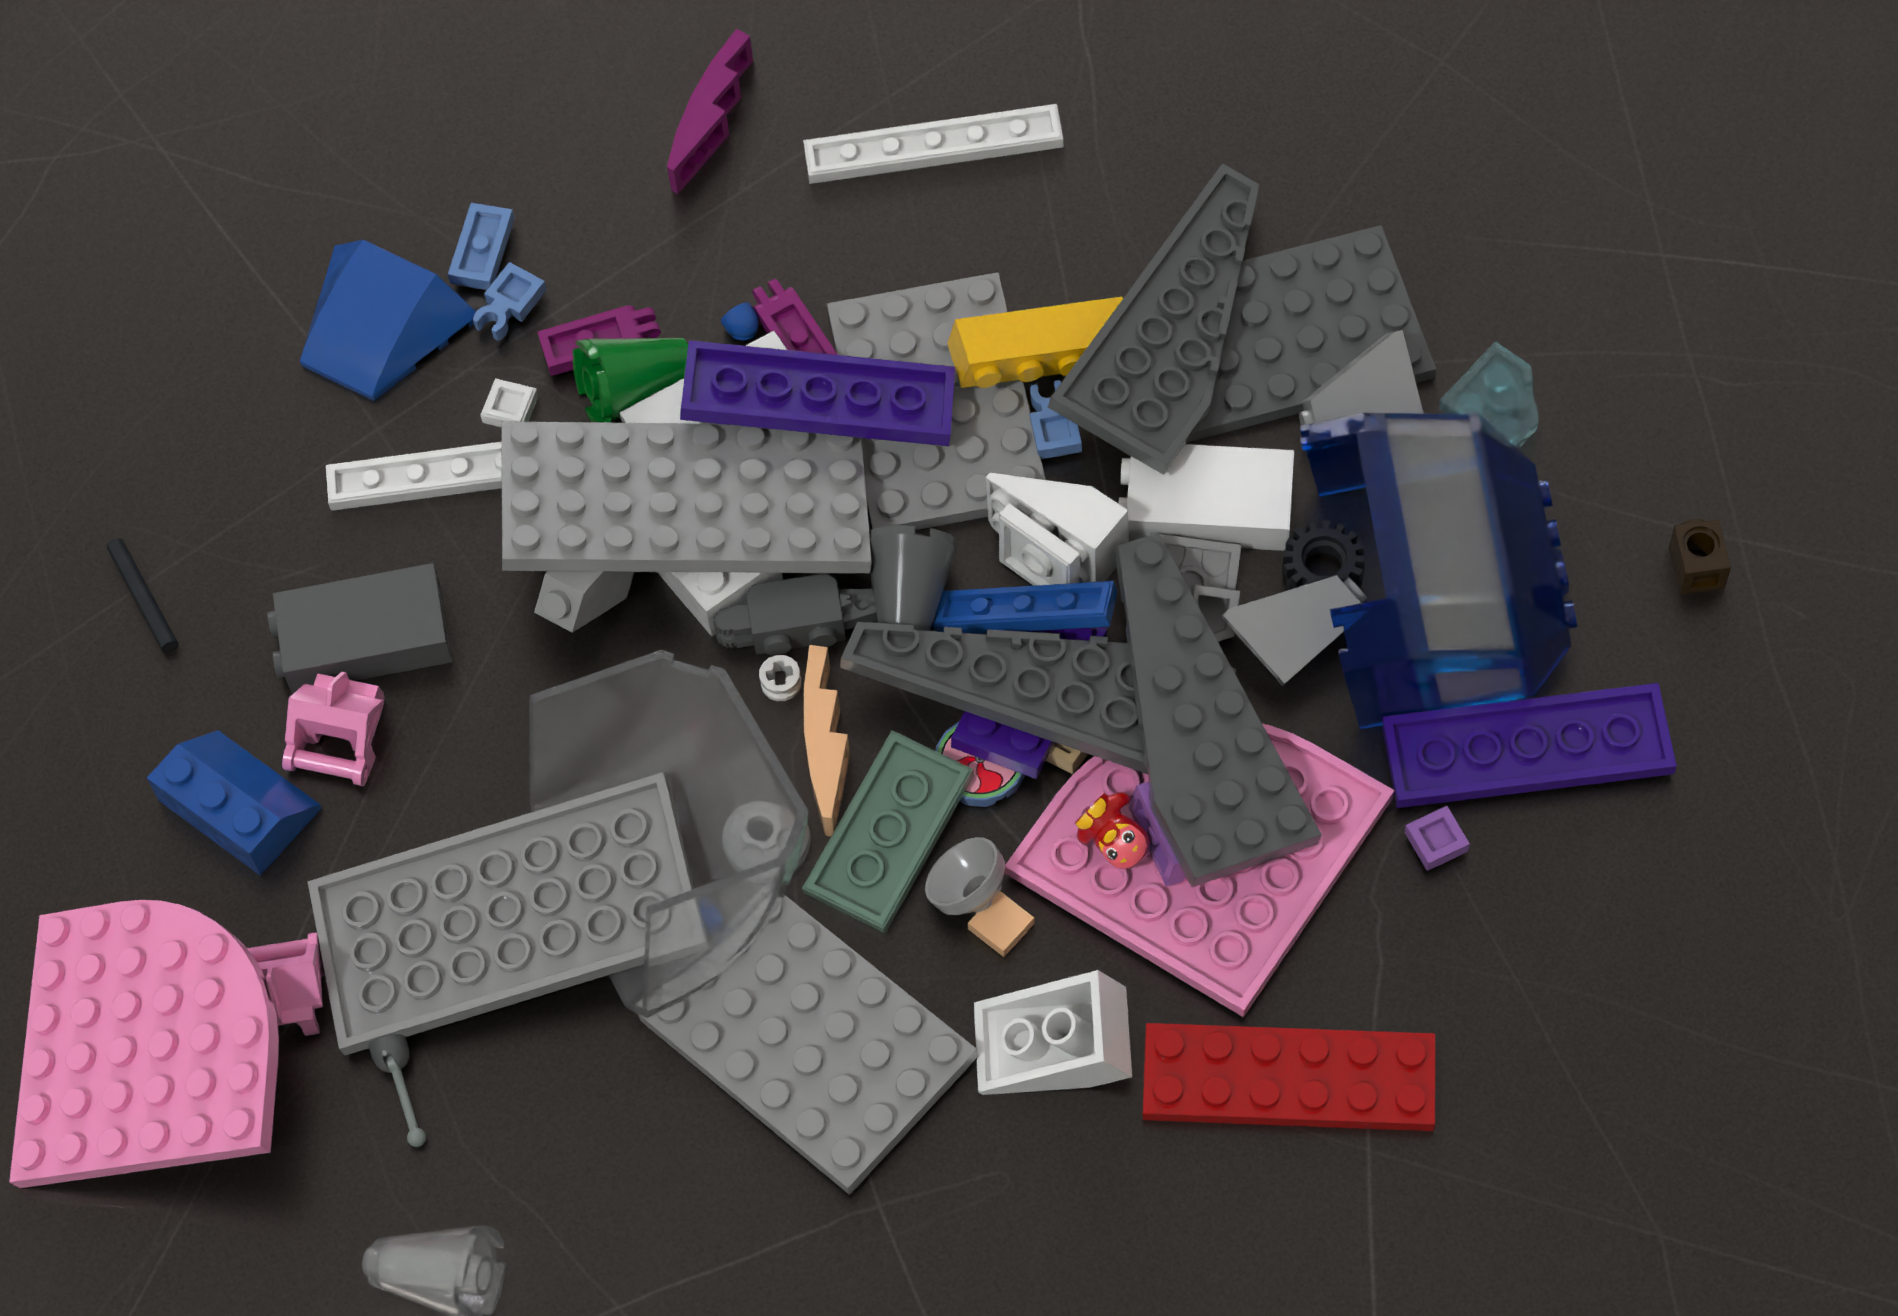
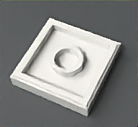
M1009 503L999 513V561L1033 586L1079 583L1080 553Z

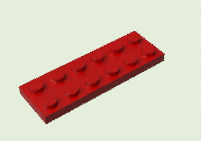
M1146 1023L1143 1120L1434 1131L1435 1033Z

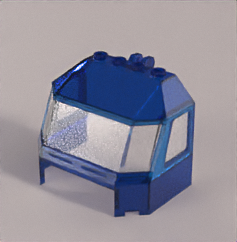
M1478 412L1472 414L1360 413L1301 425L1302 450L1307 452L1319 497L1365 487L1368 495L1386 598L1330 609L1333 628L1343 626L1348 648L1340 649L1339 656L1359 728L1365 729L1381 726L1383 716L1498 703L1534 696L1572 646L1569 629L1578 627L1573 601L1563 602L1562 598L1566 593H1569V581L1562 550L1554 548L1561 546L1556 519L1547 521L1544 508L1553 506L1548 479L1539 481L1535 464Z

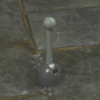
M388 1034L372 1041L369 1044V1050L377 1068L383 1072L392 1073L409 1128L407 1141L413 1147H420L426 1141V1134L418 1127L401 1072L410 1058L409 1045L405 1036Z

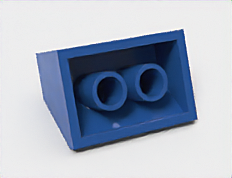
M219 730L177 744L147 777L159 802L260 876L322 808L318 802Z

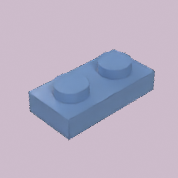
M477 203L470 204L448 272L450 284L484 290L491 286L496 279L515 220L512 209Z

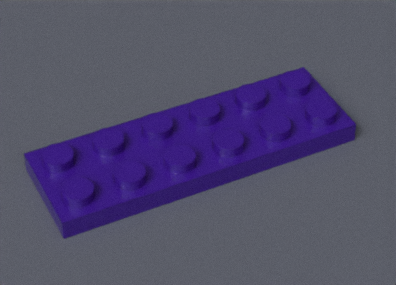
M689 340L680 420L949 446L955 367Z
M1659 683L1382 717L1381 725L1396 808L1675 774L1677 767Z

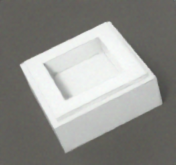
M495 378L481 413L482 422L501 427V421L529 422L538 399L537 388Z

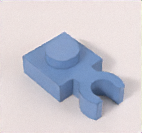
M509 262L484 293L486 302L490 305L479 308L474 314L473 322L475 328L480 331L487 322L496 321L497 323L491 329L493 337L497 341L504 338L509 329V319L514 317L522 322L546 292L545 281Z
M1060 380L1054 381L1055 391L1061 384ZM1037 384L1031 385V404L1038 412L1029 414L1037 453L1040 455V458L1045 459L1082 452L1078 425L1049 409L1050 398H1044L1039 394Z

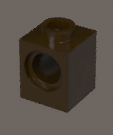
M1690 519L1680 525H1674L1669 550L1680 595L1725 589L1731 565L1719 519L1710 521ZM1690 550H1701L1707 556H1696Z

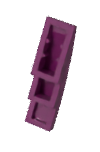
M737 28L710 62L694 89L676 130L667 163V171L671 190L677 194L680 193L730 135L726 115L742 98L739 77L754 61L750 36Z

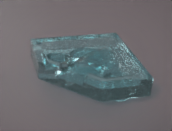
M1495 341L1440 399L1439 409L1510 459L1538 427L1539 418L1537 405L1534 401L1531 365Z

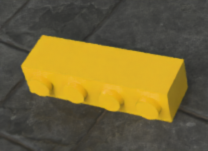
M1123 297L955 319L947 345L961 388L972 386L988 388L997 383L1015 380L1030 382L1039 377L1057 374L1067 376L1120 304Z

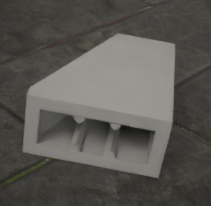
M1403 330L1383 335L1302 401L1305 411L1299 412L1300 424L1306 438L1311 437L1313 445L1328 443L1424 417Z
M547 571L534 613L573 633L627 599L634 572Z
M1336 575L1230 608L1221 618L1283 686L1367 611L1366 607L1362 604L1367 597L1350 578L1342 582Z

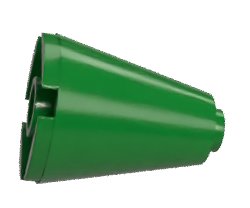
M684 338L582 339L576 341L575 344L579 348L573 349L572 352L573 371L579 395L587 394L592 406L584 408L591 422L612 423L621 418L620 412L684 379L688 343Z

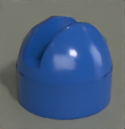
M744 302L729 310L722 317L721 324L734 339L745 341L751 339L757 333L759 318L751 304Z

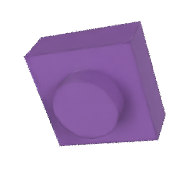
M1448 806L1405 825V834L1427 871L1469 852L1470 843Z

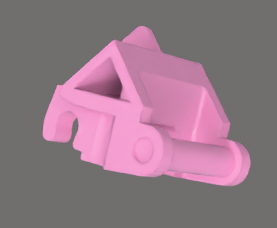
M341 672L336 677L317 674L314 685L304 684L289 697L285 734L287 745L282 759L283 769L295 771L296 768L330 774L352 779L353 784L364 786L376 758L371 742L382 713L385 698L384 692L379 686L349 680L346 672ZM322 734L343 738L350 741L353 751H355L356 761L305 751L304 748L307 743H319Z
M317 932L309 933L307 939L247 948L265 976L263 983L268 999L274 1003L277 1025L297 1023L302 1028L305 1036L320 1034L315 1009L323 1007L321 978L325 976Z

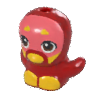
M1119 792L1107 795L1103 793L1074 823L1078 827L1077 839L1083 845H1089L1090 840L1094 839L1096 847L1114 867L1120 869L1133 868L1149 851V835L1137 822L1121 813V808L1131 801L1128 794Z

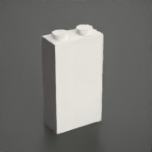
M1185 444L1164 475L1132 456L1131 458H1122L1121 485H1128V498L1119 497L1118 504L1128 510L1129 542L1149 536L1150 533H1159L1239 544L1244 549L1284 551L1290 531L1294 450Z

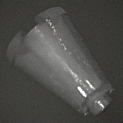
M486 1225L380 1237L374 1241L372 1246L366 1249L363 1256L362 1269L372 1286L446 1316L492 1315L502 1293L505 1276V1263L497 1262L496 1247L504 1248V1244L498 1230Z

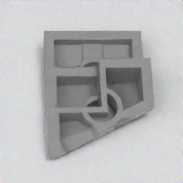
M1160 534L1216 640L1219 642L1234 637V631L1221 617L1228 609L1239 604L1240 591L1236 590L1241 545Z

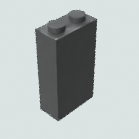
M434 563L272 593L275 611L267 613L271 636L272 638L279 639L280 650L273 651V662L277 677H285L291 693L296 692L304 684L314 685L317 674L336 677L341 672H346L349 680L357 681L453 662L442 588Z

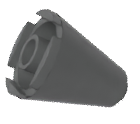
M890 525L872 529L871 535L869 534L872 561L870 574L877 622L914 625V630L931 631L956 553L957 539L951 534L931 528L930 537L915 533L916 526Z

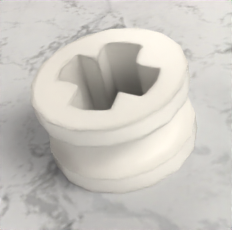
M786 655L769 657L759 669L761 688L769 699L787 701L798 694L802 679L799 666L791 657ZM785 671L786 684H775V672Z

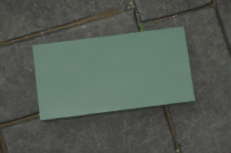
M891 730L803 885L802 890L804 894L886 934L975 775L973 769Z

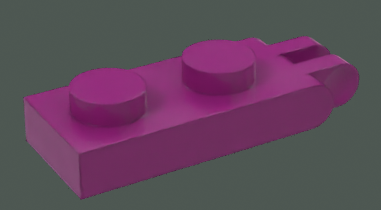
M774 278L767 282L768 288L773 295L769 298L761 286L752 290V294L758 303L753 306V309L767 333L775 331L787 350L838 355L792 287L784 290L778 280Z
M627 305L537 331L550 376L573 370L572 352L573 349L579 348L575 344L578 340L658 337L661 334L659 324L654 322L656 320L654 309L647 307L635 310L634 306Z

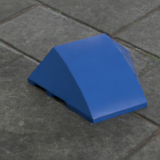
M359 240L336 245L300 358V364L329 380L375 401L416 369L415 364L435 348L441 350L448 345V338L465 325L469 327L474 325L473 317L476 311L437 274L372 243Z

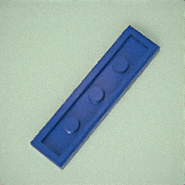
M1114 581L943 591L933 627L937 632H944V627L962 628V633L984 634L987 633V630L1038 631L1110 627L1118 591Z

